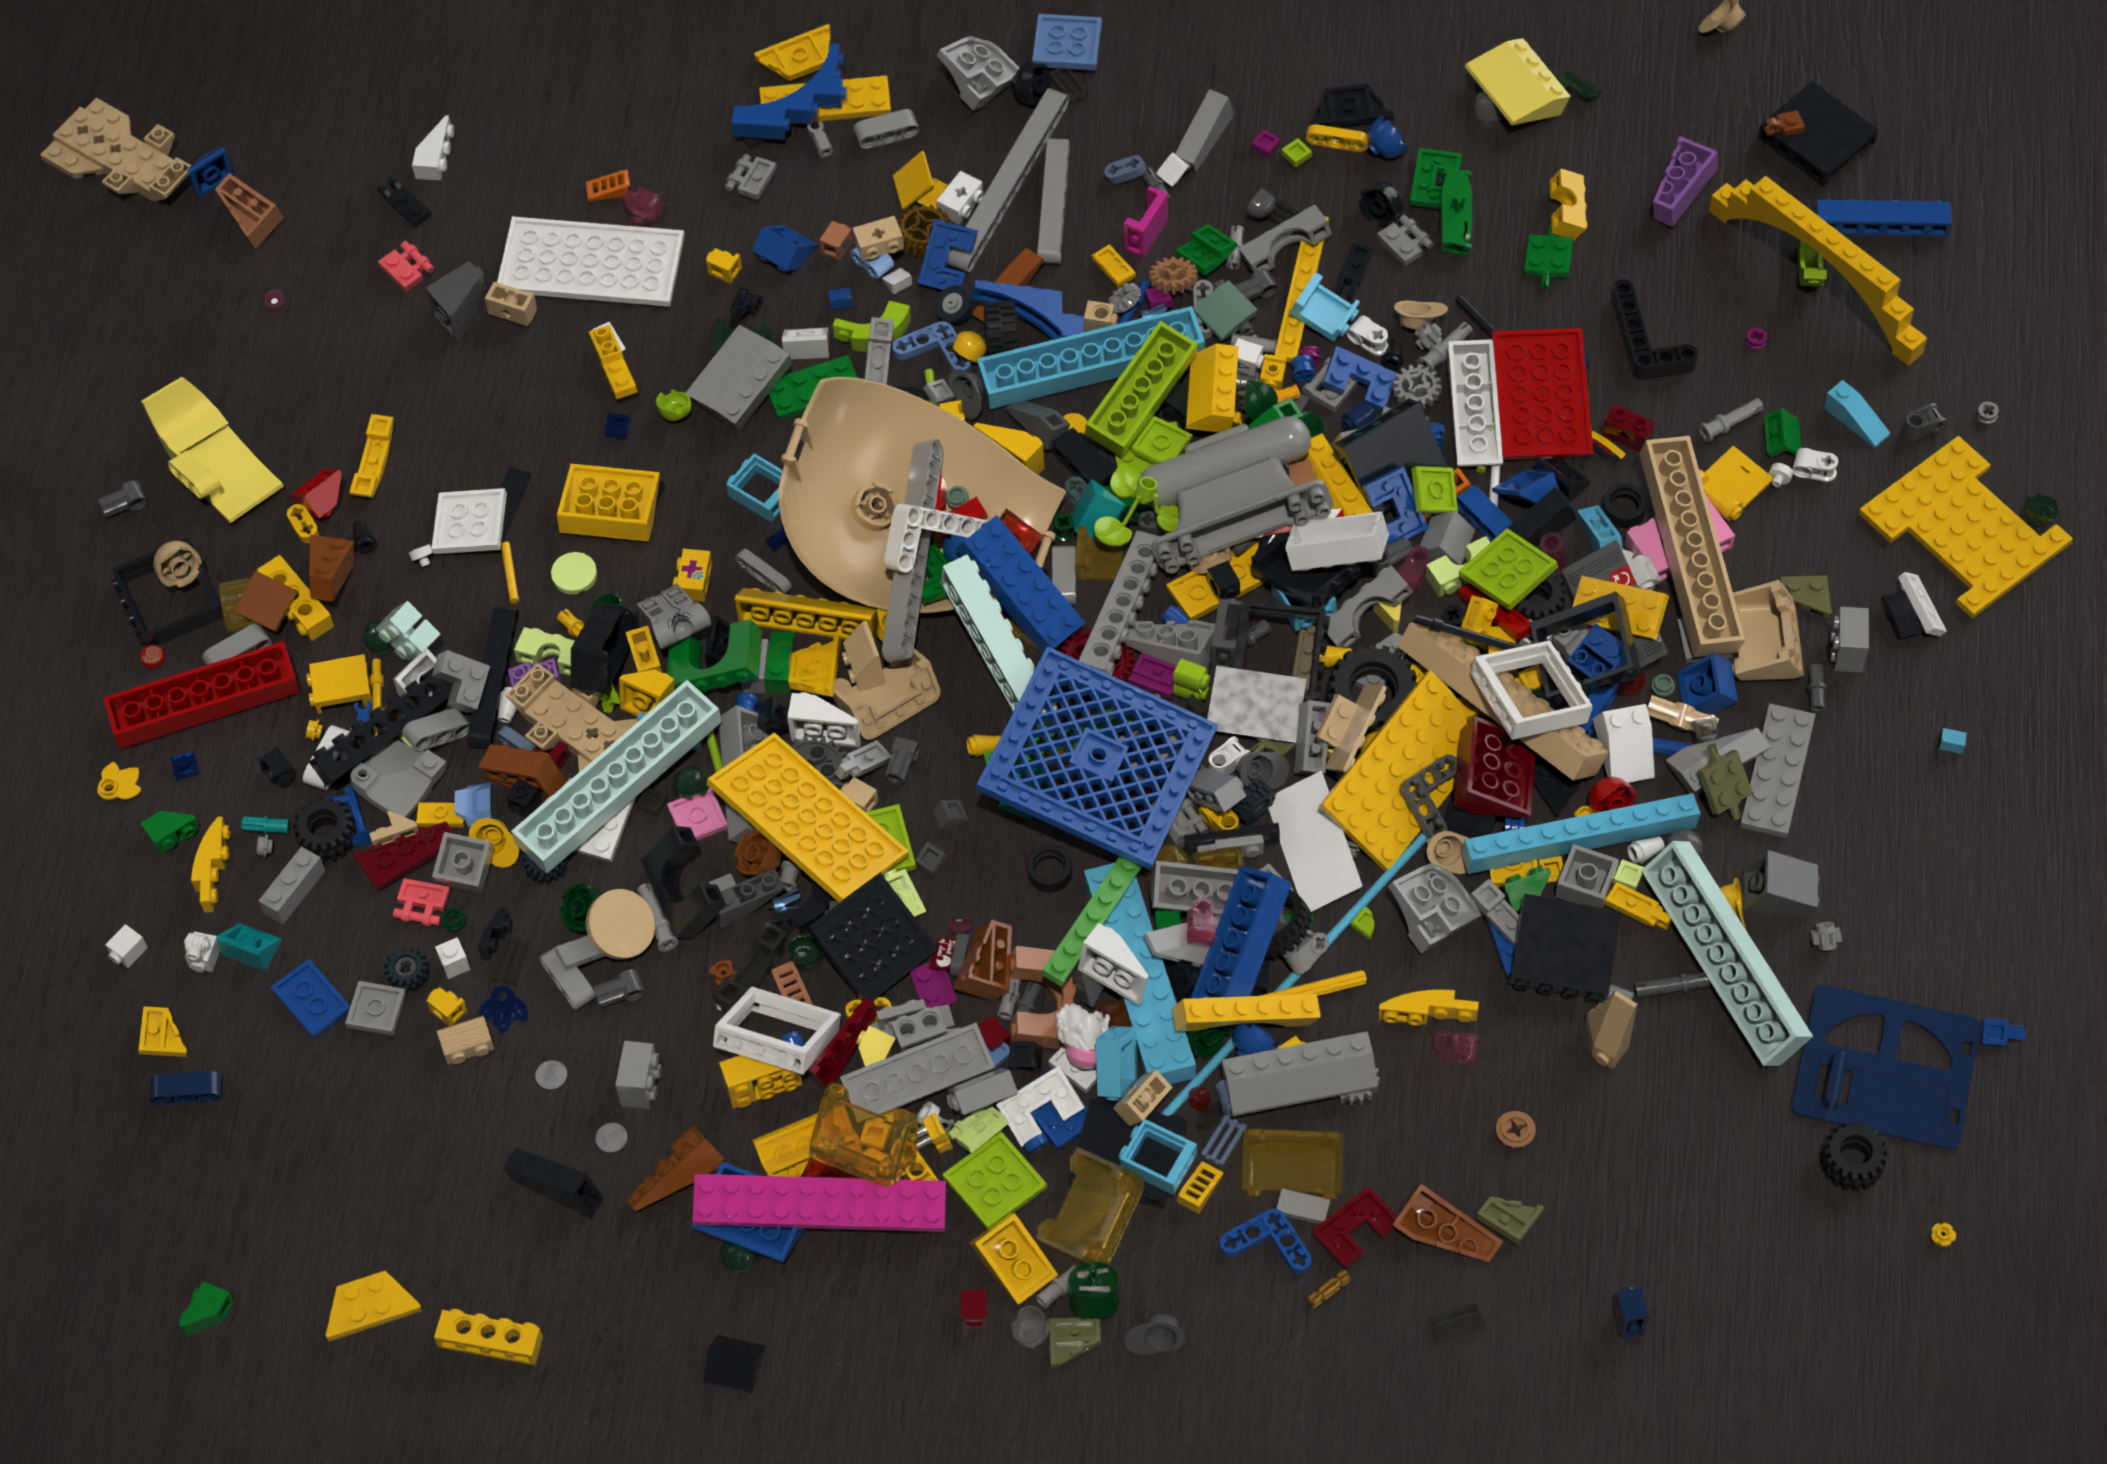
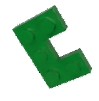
M1419 148L1410 205L1440 209L1442 186L1435 185L1437 173L1441 174L1442 170H1460L1462 153Z
M935 543L929 545L925 572L930 579L924 580L921 598L923 604L948 597L940 581L942 567L948 564L949 561Z

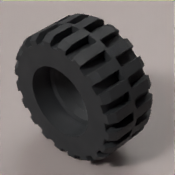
M1369 644L1367 649H1364L1361 645L1355 647L1354 653L1350 650L1343 655V660H1337L1334 670H1331L1329 676L1328 703L1332 702L1335 694H1339L1356 703L1351 695L1350 688L1355 680L1365 675L1381 676L1394 687L1395 695L1393 700L1387 705L1377 708L1375 720L1368 727L1364 736L1379 731L1417 684L1415 670L1410 669L1411 663L1407 659L1402 660V654L1398 651H1394V653L1389 652L1390 647L1384 645L1382 649L1376 648V644Z

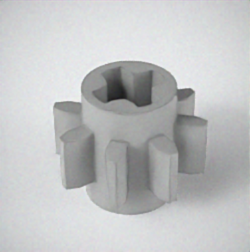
M1426 322L1421 324L1415 331V343L1422 350L1425 347L1430 349L1432 346L1439 345L1442 341L1440 337L1442 335L1441 329L1435 323L1432 325Z
M1833 922L1816 924V930H1811L1813 945H1818L1819 950H1833L1837 948L1836 942H1842L1841 930L1839 927L1835 928Z

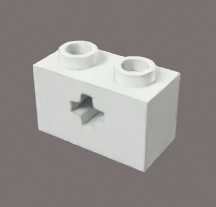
M960 171L937 199V208L940 207L942 212L947 213L951 221L960 225L964 218L967 219L970 216L972 208L976 203L979 204L984 196L982 181Z

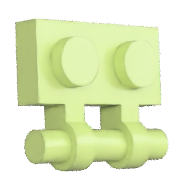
M987 1105L970 1112V1115L962 1121L958 1120L953 1124V1128L947 1132V1135L951 1140L956 1139L959 1145L973 1153L1008 1125L1009 1122L1005 1115L994 1107L990 1108Z

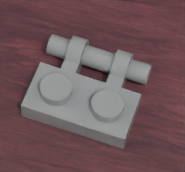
M744 154L742 159H739L735 164L736 169L734 172L729 174L725 189L732 192L734 187L739 186L738 194L758 200L776 171L777 166L776 163L760 157H756L752 163L750 162L751 157L748 154Z
M1403 215L1399 219L1403 224L1402 227L1399 228L1395 223H1392L1377 233V239L1406 266L1422 256L1421 246L1424 245L1427 249H1430L1434 243L1425 231L1422 232L1417 227V223L1413 219ZM1412 233L1416 238L1411 240L1407 235Z
M1186 797L1169 829V834L1175 842L1183 841L1185 835L1196 834V829L1199 833H1207L1209 830L1205 825V819L1202 815L1197 814L1193 808L1194 804L1190 799H1186ZM1154 800V802L1152 803V808L1154 807L1156 800Z

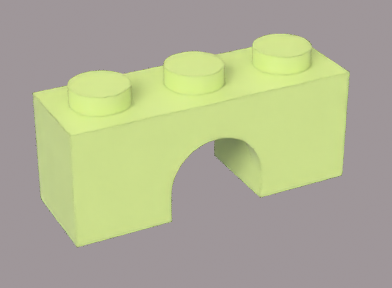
M1486 536L1466 545L1465 559L1467 562L1490 544ZM1447 555L1426 564L1425 577L1439 597L1445 594H1452L1458 588L1470 584L1461 578L1459 570L1466 564L1456 565L1449 560Z
M524 627L514 652L517 662H530L532 665L541 663L542 659L548 655L559 656L557 663L560 673L570 676L571 647L575 641L559 634L552 635L544 633L537 628L530 629Z

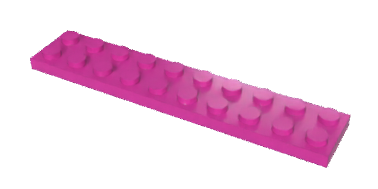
M695 1174L693 1225L945 1232L946 1181Z

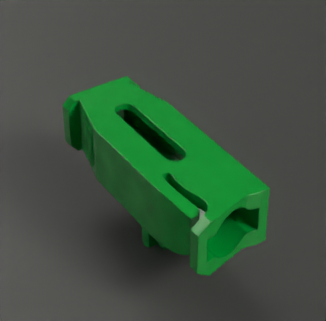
M1442 170L1440 174V182L1443 183L1440 192V252L1442 253L1451 252L1462 256L1471 254L1472 244H1469L1472 232V190L1470 186L1471 171Z

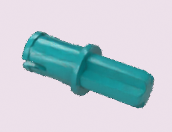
M265 816V818L243 817L241 827L244 831L264 832L266 835L268 832L289 834L290 820L269 818V816Z

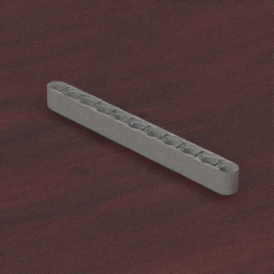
M1050 88L1046 90L966 225L967 228L978 231L973 252L953 247L948 258L949 266L968 273L971 272L1046 145L1047 138H1050L1069 104V95Z
M938 439L914 445L905 504L935 510L943 460V446ZM921 528L912 570L907 573L894 571L882 645L883 657L887 662L911 658L913 655L932 530Z

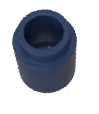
M1368 402L1358 403L1342 415V425L1347 431L1359 429L1373 420L1376 416L1375 410Z

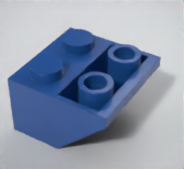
M1596 623L1567 660L1590 678L1628 665L1623 643Z

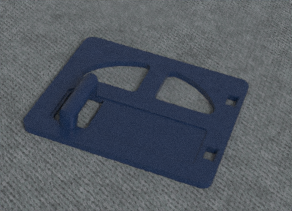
M1829 985L1818 986L1814 993L1808 1022V1029L1813 1037L1803 1047L1792 1103L1793 1113L1799 1117L1844 1126V1123L1850 1122L1851 1126L1855 1122H1861L1860 1126L1865 1127L1867 1124L1871 1126V1131L1877 1130L1880 1133L1879 1135L1945 1150L1957 1149L1960 1145L1981 1029L1980 1022L1970 1016ZM1863 1016H1880L1884 1020L1878 1054L1831 1045L1825 1040L1828 1032L1844 1021ZM1911 1023L1932 1035L1947 1052L1951 1061V1068L1944 1070L1898 1059L1897 1051L1902 1025ZM1962 1044L1971 1045L1969 1056L1961 1054ZM1821 1066H1829L1830 1071L1824 1100H1817L1815 1094ZM1847 1070L1852 1072L1848 1100L1846 1105H1839L1844 1073ZM1950 1111L1959 1112L1957 1124L1949 1121Z

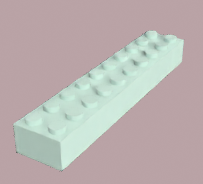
M686 680L511 831L515 844L544 872H550L722 722L719 708Z
M1672 841L1641 871L1762 1065L1780 1066L1807 1043L1813 1035L1692 844L1686 841Z

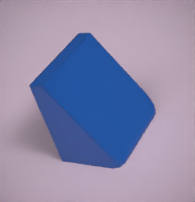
M850 287L828 290L831 310L853 307Z

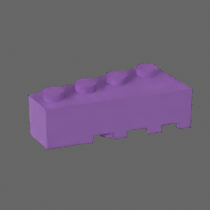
M1679 136L1677 147L1673 151L1671 162L1667 166L1665 177L1661 181L1653 201L1655 220L1671 227L1676 224L1718 170V151Z

